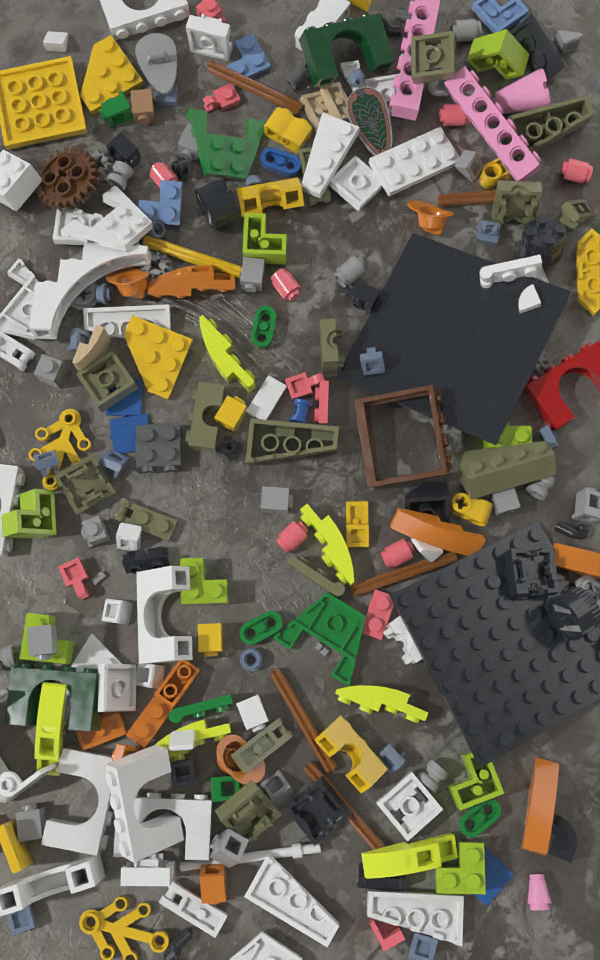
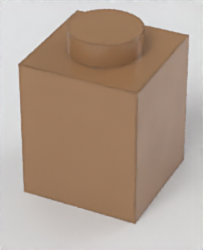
M132 90L131 104L135 124L147 125L156 122L152 90Z

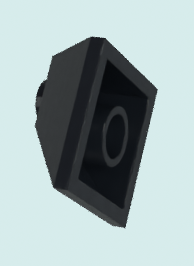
M447 481L422 483L405 496V509L439 516L441 522L450 523V492Z

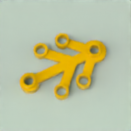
M66 409L60 414L59 421L47 428H38L35 431V437L41 442L47 441L50 435L60 430L62 432L58 439L44 447L31 449L29 458L34 462L33 454L35 452L41 454L55 449L59 464H57L59 471L65 452L71 461V465L79 461L80 458L69 441L71 431L78 440L77 446L82 452H88L92 447L91 442L84 436L79 427L81 423L80 414L74 409ZM68 416H73L71 422H66ZM45 431V437L39 438V434ZM83 442H88L86 448H81ZM51 467L47 477H43L42 484L47 490H54L55 492L60 487L53 477L55 472ZM50 478H54L52 485L47 483Z
M120 895L112 904L100 911L95 909L86 910L80 916L79 927L83 933L93 936L100 949V957L103 960H111L116 953V949L112 944L107 943L102 931L111 933L123 956V960H127V955L130 954L134 956L135 960L139 958L138 953L131 950L125 937L149 943L150 948L154 952L161 953L167 949L170 942L169 935L165 931L158 930L155 933L128 926L139 918H145L150 914L152 908L149 902H141L135 910L115 922L104 920L116 911L121 912L128 907V898ZM119 899L125 901V906L122 908L117 905ZM145 905L148 908V912L146 914L141 913L140 906ZM93 917L96 921L93 926L88 923V918ZM162 936L164 943L158 944L156 937ZM105 948H109L112 951L111 956L104 954Z

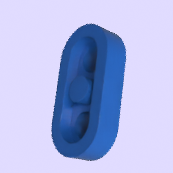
M272 147L266 148L261 153V164L266 170L286 177H295L301 170V161L294 154ZM273 159L274 162L269 163L268 160ZM288 166H293L294 168H293V169H288L287 167H288Z

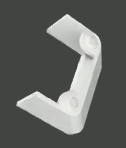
M8 689L0 691V700L8 694ZM0 757V802L7 803L15 799L58 766L56 762L38 770L22 782L15 772L8 770Z

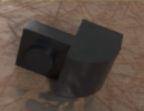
M556 815L552 823L547 853L571 863L577 847V835L570 822Z

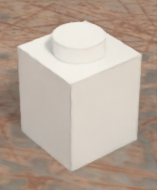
M259 695L237 703L246 730L252 728L253 732H256L266 727L265 722L269 721Z

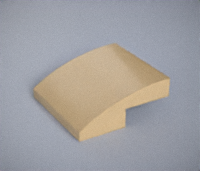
M340 82L323 85L320 91L301 96L300 102H302V106L316 133L322 112L349 122L346 114L348 98Z
M95 325L89 344L79 343L72 361L78 372L106 355L112 341L104 327Z

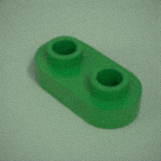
M262 306L255 313L251 341L258 349L268 348L273 341L277 316L275 310L270 306ZM267 316L270 320L265 322L262 318ZM263 336L266 338V340L260 342L258 338Z
M268 611L246 622L240 629L241 640L248 645H255L276 634L283 625L281 616L275 611ZM269 619H274L276 621L274 627H269L267 625V621ZM250 629L256 632L253 638L247 636V632Z
M492 798L472 806L459 818L458 827L465 836L471 838L481 834L500 817V804ZM486 805L492 807L491 812L488 814L484 812ZM468 820H473L474 826L472 828L466 827Z

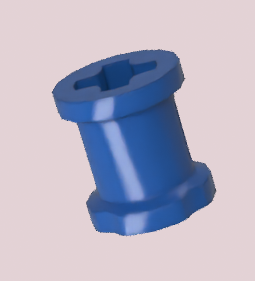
M295 399L293 416L290 417V422L308 424L307 419L313 403L303 399Z

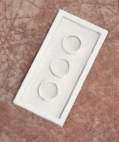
M439 127L369 158L368 163L387 195L391 196L455 167L459 155L442 128Z

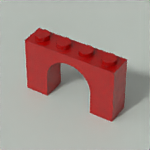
M600 341L591 344V342L585 344L575 356L571 353L561 360L562 364L557 367L553 364L544 370L545 374L538 378L535 375L529 379L523 393L545 425L549 426L550 430L556 432L575 418L559 393L561 377L570 373L585 375L600 392Z

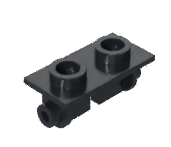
M163 546L148 548V556H144L143 549L127 551V554H123L122 561L126 574H137L136 572L170 566L168 548H163Z
M359 862L357 888L405 891L407 885L406 875L367 879L364 875L363 863Z

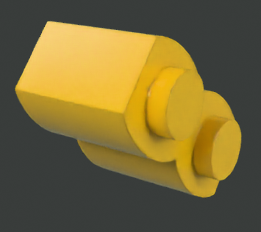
M277 107L264 125V134L271 140L282 144L288 150L298 154V150L302 149L311 137L312 127L307 120L294 117L290 110Z

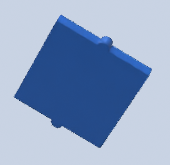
M133 379L138 389L106 409L105 415L122 416V418L142 415L143 379ZM114 386L113 388L109 389V393H113L114 391H116L117 387Z
M147 414L110 420V439L112 440L115 452L120 454L136 452V425H149Z
M484 846L486 894L474 895L487 906L514 874L501 863L502 860L500 858H496Z

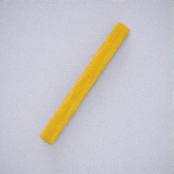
M146 235L143 240V246H148L151 250H159L161 253L196 265H213L214 271L232 274L238 279L241 277L242 266Z

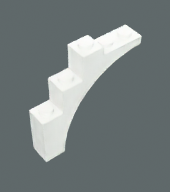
M89 240L87 243L84 242L82 260L75 258L60 260L57 282H36L29 329L34 338L57 339L62 318L71 303L85 288L99 278L123 268L151 265V254L148 246L137 244L125 252L99 246V242Z

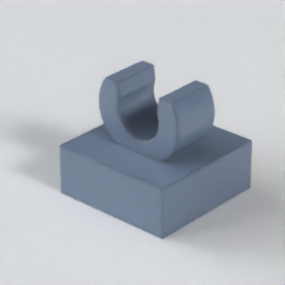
M174 84L169 94H161L157 91V106L177 107L178 84Z
M480 220L475 242L496 246L501 224Z
M80 328L71 329V334L67 336V339L70 340V346L67 347V350L75 353L80 342L89 344L92 334Z
M371 347L367 348V353L360 354L364 375L385 373L382 351L376 352V348Z
M55 449L33 456L37 471L41 470L43 477H47L45 470L48 467H52L55 474L59 471L57 466L59 461Z
M110 449L101 456L99 464L104 466L105 474L109 469L114 470L113 477L116 478L128 465L130 457Z
M393 742L391 745L388 744L377 754L388 768L387 771L390 774L399 769L406 761L404 759L406 752L403 751L399 754L394 749L397 745L396 742Z

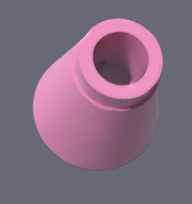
M544 874L530 875L528 892L530 910H550L549 904L552 902Z

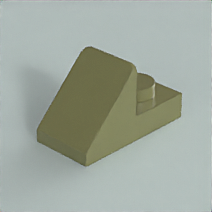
M584 199L570 200L561 206L564 211L558 216V219L565 225L568 232H572L591 220L596 214Z

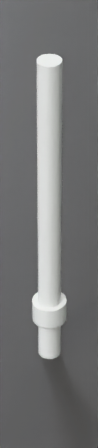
M301 843L291 844V847L243 853L238 864L265 860L268 853L275 859L293 856V859L302 858V855L321 853L320 843H317L315 846L313 844L301 845ZM210 858L209 860L182 861L179 863L180 872L201 869V865L220 863Z

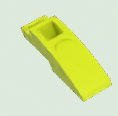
M203 315L200 316L202 336L214 366L228 384L235 378L250 393L256 388L255 377L248 369L244 371L240 367L241 363L238 358L231 354L233 352L232 340L225 333L221 334L217 330L218 326L212 319L209 318L207 320Z
M306 504L300 509L302 514L300 519L307 527L312 526L316 531L314 536L322 545L326 543L327 546L322 549V560L329 568L333 566L338 573L335 575L343 585L347 583L351 586L354 583V572L351 557L343 536L329 515L321 521L311 507Z
M43 682L37 716L34 759H37V771L56 762L58 766L47 775L60 776L61 773L57 771L63 749V730L66 725L67 685Z
M360 685L340 688L335 691V694L339 695L337 700L348 705L352 701L360 704L359 709L369 714H372L373 710L378 712L381 704H384V710L396 715L398 711L406 714L405 719L417 724L419 720L426 721L428 712L407 704L410 694L380 686Z
M206 719L176 730H194L195 746L206 744L205 739L214 737V741L221 740L227 736V733L232 732L231 723L208 728ZM171 733L155 744L168 750L171 762L185 759L184 754L189 753V750H169Z
M452 833L442 834L410 844L401 842L361 853L364 875L367 879L426 871L442 867L441 863L458 858L455 835Z

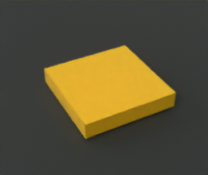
M16 819L0 825V843L12 873H17L34 863L26 842H18Z

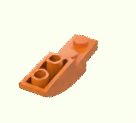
M196 265L175 269L148 282V294L155 297L173 295L177 298H185L186 296H191L192 288H196L199 291L217 289L221 292L235 290L234 275L214 273L213 265Z
M187 660L178 661L126 736L143 749H146L156 733L160 731L168 720L169 712L177 707L197 677L200 669Z

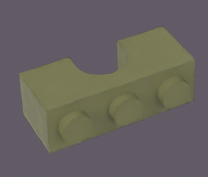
M198 382V387L194 388L192 401H195L194 409H190L189 422H192L191 430H187L186 443H188L190 450L217 453L219 429L218 427L205 424L204 418L211 411H219L225 400V385Z

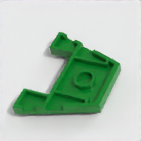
M188 108L186 115L192 126L191 132L198 146L197 152L204 175L245 181L248 178L266 121L248 118L246 121V139L207 133V111Z
M326 592L283 630L277 633L273 639L291 650L301 632L305 630L343 654L331 676L349 687L366 616Z

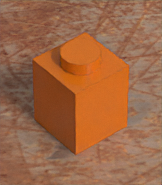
M221 863L201 865L200 888L202 904L217 905L221 902H226L227 883L225 865Z

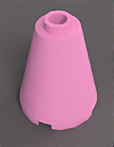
M538 69L495 92V97L492 98L493 104L497 102L504 113H522L551 105L544 70Z

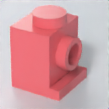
M203 0L196 6L198 17L205 14L207 17L221 18L222 23L227 22L222 15V7L215 0Z

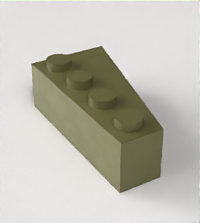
M584 95L508 116L507 119L510 118L516 126V130H514L518 136L523 135L527 140L529 151L537 153L587 125L594 112L589 96ZM506 138L508 144H510L512 139ZM517 154L513 160L517 162L522 161L525 155Z
M250 418L246 464L250 465L336 452L339 427Z
M547 441L453 453L455 472L471 500L556 475L555 453Z

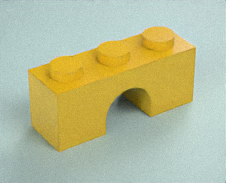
M298 177L236 188L242 217H244V213H263L262 210L273 205L282 206L283 210L304 206L302 186Z
M341 715L314 739L329 758L337 751H343L350 756L352 768L345 776L360 793L372 787L388 770L383 764L382 759L374 754L366 741L359 737L352 729L351 724L344 720Z

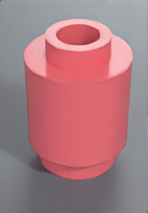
M444 104L443 109L439 110V122H443V126H464L465 123L470 122L458 104Z
M569 158L567 162L563 161L560 174H563V179L581 184L583 182L588 183L593 172V166L589 165L588 162Z
M157 162L150 169V177L159 188L161 180L178 181L179 179L165 162Z
M282 268L272 275V285L285 301H293L300 295L301 286L289 271Z
M292 521L278 535L279 538L276 542L289 553L291 550L294 551L309 537L306 534L309 530L301 521L298 523Z
M402 538L385 547L384 551L380 552V555L389 569L413 559L412 553L415 550L409 540L405 542Z

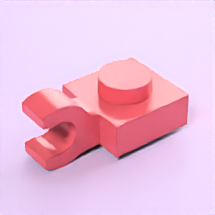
M232 83L214 90L213 96L210 95L203 98L205 103L203 107L207 113L212 112L218 107L225 111L241 104V99Z
M306 372L285 379L292 401H294L295 399L312 395L311 388L320 387V380H325L322 373L307 378Z
M79 557L58 566L67 588L74 586L77 597L81 600L90 597L83 581L89 578Z

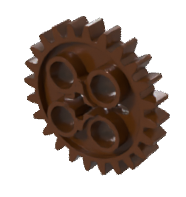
M74 146L71 147L70 151L64 147L63 153L56 150V156L49 154L50 160H43L45 166L38 167L41 171L38 174L42 178V182L35 189L38 198L47 207L50 206L52 210L57 208L60 212H62L64 207L70 211L71 205L78 208V202L85 204L84 198H91L89 192L96 191L93 185L99 184L96 177H99L100 173L97 171L99 166L96 164V160L87 150L83 151L81 147L76 150Z

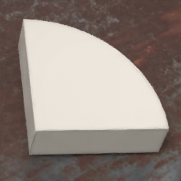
M534 285L527 287L520 295V314L541 306V301Z

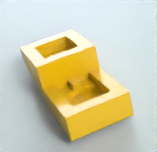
M346 501L347 547H369L368 501Z

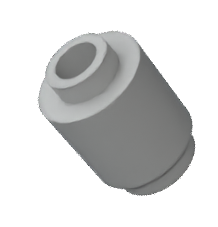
M475 19L455 20L454 24L450 26V31H454L456 42L473 41L475 38L481 37V22Z
M352 256L337 269L334 277L342 287L350 286L366 273V264L360 257Z

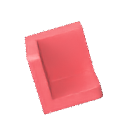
M373 918L369 919L383 951L405 940L399 926Z

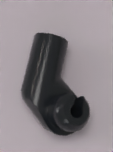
M380 13L386 34L401 36L402 25L391 24L386 15Z
M558 521L554 529L566 537L579 540L585 539L587 537L586 534L589 532V528L583 524H579L576 529L561 521Z
M184 928L168 945L167 949L163 952L164 960H179L178 952L192 938L187 929Z

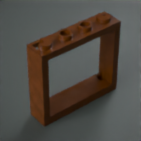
M428 385L354 400L368 488L451 475L450 470L453 469L451 456L447 455L446 447H449V438L443 431V425H446L444 412H440L439 403H442L440 389L437 390V387L434 385ZM429 395L441 469L380 479L369 407Z

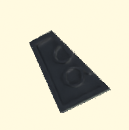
M531 13L510 31L512 36L529 53L528 62L536 70L543 69L547 79H551L568 66L535 13Z

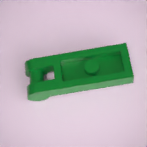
M230 694L173 709L169 712V720L173 723H179L184 720L185 716L193 714L194 718L208 715L207 710L216 708V712L229 710V705L234 704L233 696Z

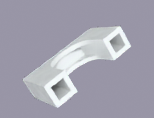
M100 0L114 40L125 39L128 36L144 33L149 29L162 27L174 21H181L190 16L187 0H158L153 7L146 10L131 9L122 0Z
M0 464V556L8 557L9 552L13 548V538L2 537L1 515L17 510L20 507L19 494L21 486H24L25 473L18 466Z
M167 566L136 572L139 664L193 660L192 636L170 637L165 632L161 620L162 607L166 598L174 592L190 590L189 567Z
M154 745L105 764L107 771L105 779L111 792L110 804L116 818L114 826L120 839L118 848L123 857L135 863L184 840L180 817L167 812L149 821L139 823L134 814V801L140 788L148 781L172 772L166 748Z
M69 747L62 749L57 772L84 777L92 782L98 792V807L92 818L86 822L77 823L56 818L48 819L41 845L95 856L106 849L108 835H105L107 826H110L112 823L113 811H110L111 792L105 779V774L107 773L105 764L112 762V756Z
M147 792V796H138L137 793L134 801V814L139 823L144 822L146 817L154 810L168 809L177 813L186 827L185 860L210 859L213 802L211 798H208V794H194V798H185L184 793H171V797H161L160 792ZM116 829L113 857H123L118 848L120 839Z
M100 854L13 880L1 886L0 917L23 910L29 904L56 893L70 890L71 894L95 887L106 877Z

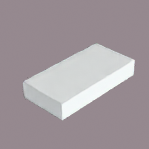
M268 375L246 413L256 419L268 420L286 391L287 385Z

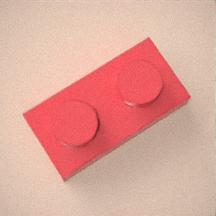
M320 380V388L315 387V400L319 401V409L315 408L314 422H319V425H327L329 381Z
M378 590L374 591L366 613L362 634L382 640L383 632L386 629L394 606L389 594Z

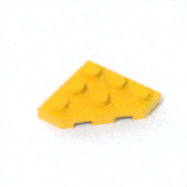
M111 35L93 45L80 94L82 102L92 116L102 108L101 103L109 98L119 96V91H123L124 96H126L132 90H137L144 85L143 80Z
M593 228L576 244L577 302L592 316L600 310V235Z
M132 315L124 337L147 391L169 400L193 339Z

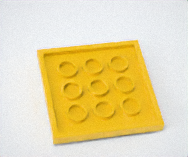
M71 56L0 71V125L6 150L88 133Z

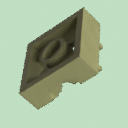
M454 31L411 37V72L414 84L456 79V38ZM438 65V70L430 71V66Z
M498 180L491 212L492 222L504 224V221L509 222L511 219H516L518 222H522V224H528L531 220H535L542 196L541 182ZM531 199V205H525V201H530Z
M320 319L319 336L322 375L337 374L338 368L344 367L345 361L344 355L338 354L337 345H335V339L342 338V325H336L335 319Z
M113 350L76 373L101 412L138 389ZM114 386L117 387L116 391H114L113 393H109V389L113 388Z
M94 453L80 459L53 476L67 496L76 515L116 493ZM83 465V467L80 468L79 470H77V471H75V472L69 474V473L72 472L73 470H75V469H77V468H79L80 466ZM93 488V492L86 495L85 492H89Z
M250 780L215 810L220 821L227 828L230 827L232 831L249 840L247 844L253 839L256 841L257 836L269 826L272 827L273 822L282 815L276 805L253 780Z

